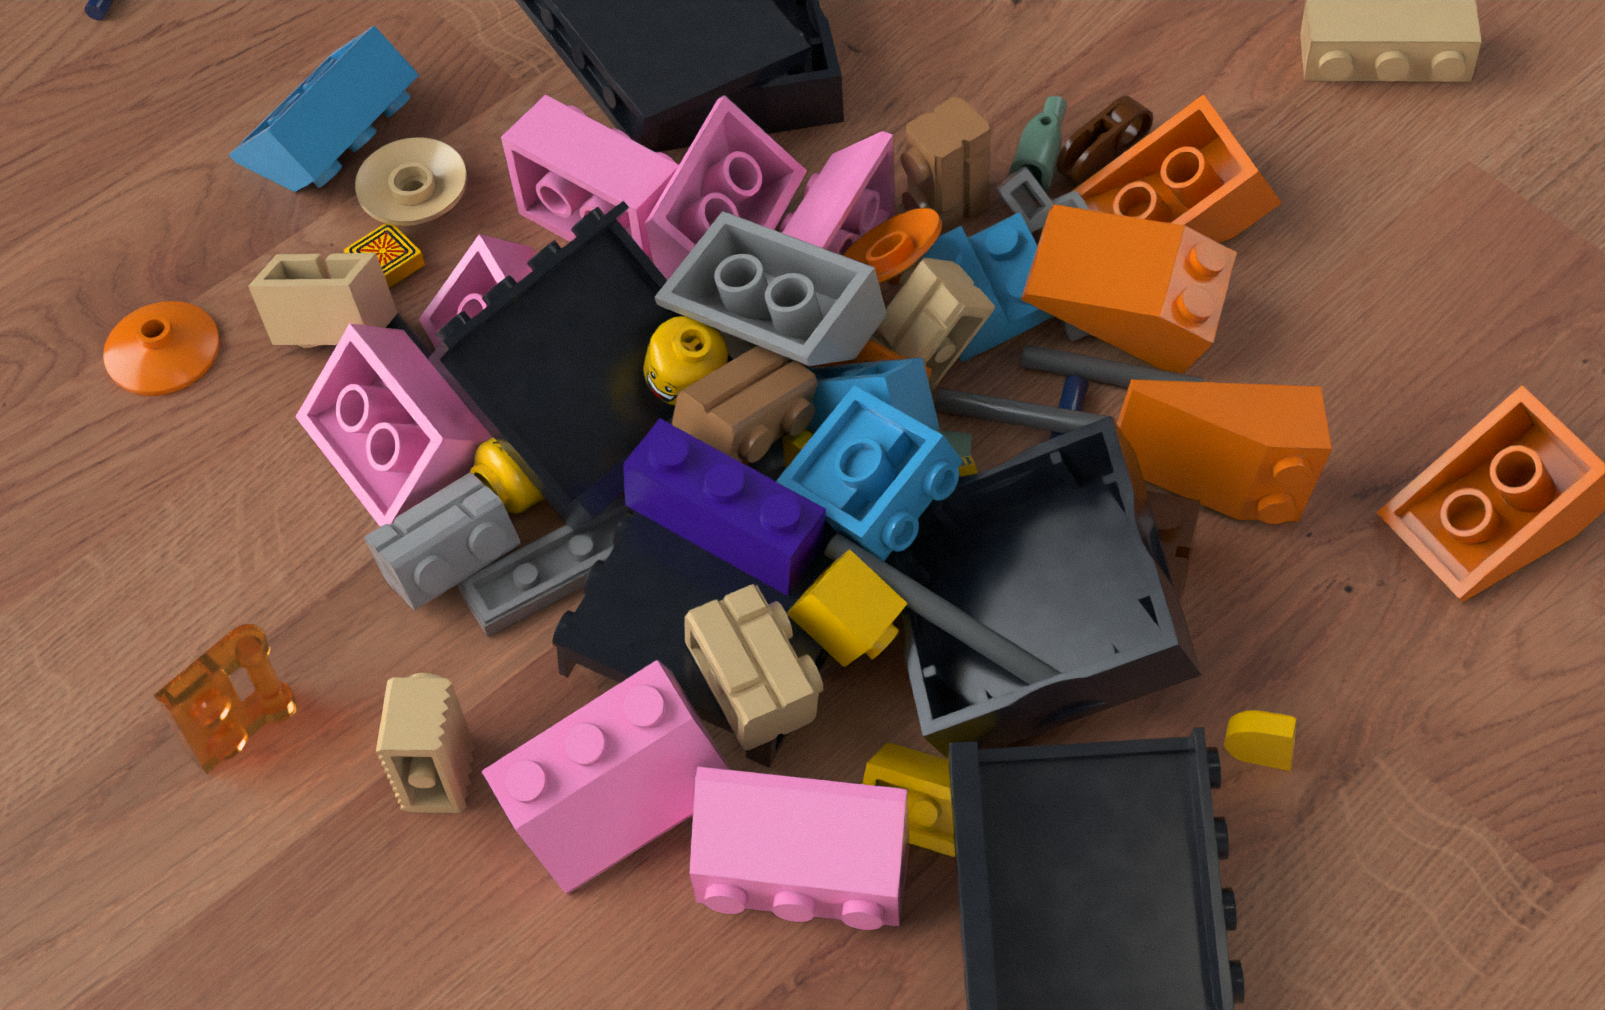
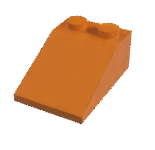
M1204 94L1071 191L1077 190L1090 210L1184 225L1218 243L1236 237L1282 204Z
M1054 204L1048 212L1021 300L1161 370L1183 374L1214 343L1237 252L1184 225Z
M1131 379L1117 421V425L1135 450L1145 481L1185 498L1200 500L1201 505L1236 520H1259L1267 524H1281L1287 521L1299 522L1332 451L1321 386Z
M1521 385L1376 513L1463 603L1573 539L1605 512V463L1533 394Z

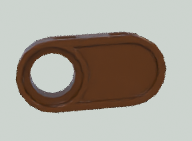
M1122 96L1115 100L1067 140L1057 159V171L1076 185H1081L1148 135L1154 119L1153 112L1130 96Z

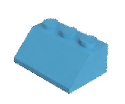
M374 25L326 58L229 156L237 164L293 192L312 182L320 188L342 168L337 158L347 148L354 153L375 135L377 130L372 126V123L382 113L388 118L410 99L411 96L405 89L419 74Z

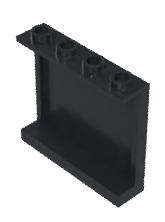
M515 0L616 129L623 131L631 140L648 149L656 147L660 126L667 121L784 70L788 71V75L803 73L810 50V45L807 43L802 31L789 22L775 5L774 0Z
M624 200L607 214L599 206L589 212L571 228L576 238L563 248L555 240L545 246L527 262L532 272L518 283L511 275L500 281L482 297L487 307L476 316L471 318L464 310L446 323L436 333V336L442 343L428 358L429 362L574 532L594 518L625 491L623 464L659 419L672 425L675 405H670L656 397L648 387L643 366L650 339L657 328L673 317L684 315L657 305L655 296L668 280L618 222V219L629 209ZM728 355L727 363L734 360L730 355Z
M628 510L616 528L613 538L615 546L607 560H597L590 569L583 588L585 596L575 612L567 610L555 629L552 644L557 647L559 674L568 678L577 663L621 683L658 660L672 671L700 719L734 734L685 643V616L694 608L716 599L721 601L726 595L752 584L758 585L768 604L778 601L787 613L823 570L834 562L825 556L824 552L837 532L825 521L821 552L790 595L786 596L644 515ZM788 616L793 633L792 638L788 639L798 658L806 654L809 655L820 674L830 654ZM778 734L774 740L749 751L746 750V758L770 768L787 734Z
M1204 727L1193 728L1187 737L978 749L977 741L949 743L948 768L966 1010H1234V1004L1244 1003L1245 989L1241 962L1239 959L1229 960L1226 931L1236 930L1235 897L1231 887L1221 888L1218 861L1228 859V831L1224 816L1214 817L1211 796V789H1220L1221 787L1220 758L1217 747H1206Z

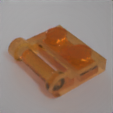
M255 624L239 625L231 630L154 694L155 699L188 756L206 774L222 761L229 760L237 755L246 744V741L267 722H284L293 715L297 707L296 698L288 684L279 680L268 657L270 644L265 633ZM240 667L244 668L255 690L244 701L240 700L229 678Z

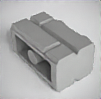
M471 472L399 515L392 524L386 523L364 537L387 583L399 596L401 595L403 600L414 611L520 545V539L500 498L487 486H484Z

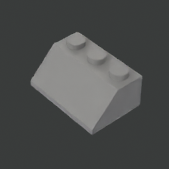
M724 211L721 212L655 296L657 305L808 366L855 359L887 316L874 267Z

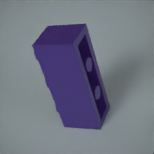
M662 419L656 422L623 464L625 506L786 596L790 595L822 550L826 515L824 507Z

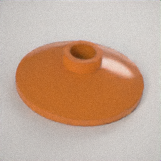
M919 208L903 212L869 230L855 241L842 256L874 267L879 284L888 281L890 285H897L904 271L917 263L937 240L942 230V220L935 210L929 208Z
M182 301L152 303L131 312L113 328L104 346V364L111 379L119 387L130 393L142 396L167 395L187 388L207 373L217 358L220 348V336L211 316L196 305Z

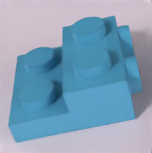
M1020 212L967 238L962 226H959L939 236L923 256L924 258L953 261L960 265L975 282L973 285L980 288L996 306L995 310L959 356L962 362L1055 317L1021 300L1037 244Z
M853 385L776 482L826 509L825 521L837 533L882 561H885L893 550L902 551L912 544L919 529L918 518L932 500H943L954 491L959 480L958 468L963 461L944 435Z

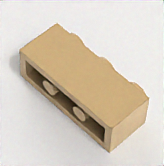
M1306 0L1300 32L1304 81L1472 82L1482 43L1476 0Z

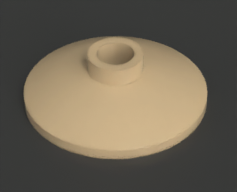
M406 138L386 144L373 152L363 162L356 175L355 191L361 207L374 219L398 226L418 225L444 215L458 203L467 186V170L461 155L450 145L431 138Z

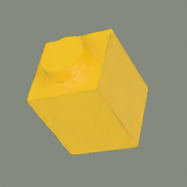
M849 549L823 570L786 614L845 667L864 653L871 659H874L890 644L899 632L892 622L908 603Z

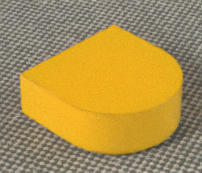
M1259 710L1239 712L1230 717L1228 721L1224 747L1231 756L1240 761L1291 771L1295 750L1296 718L1291 715Z

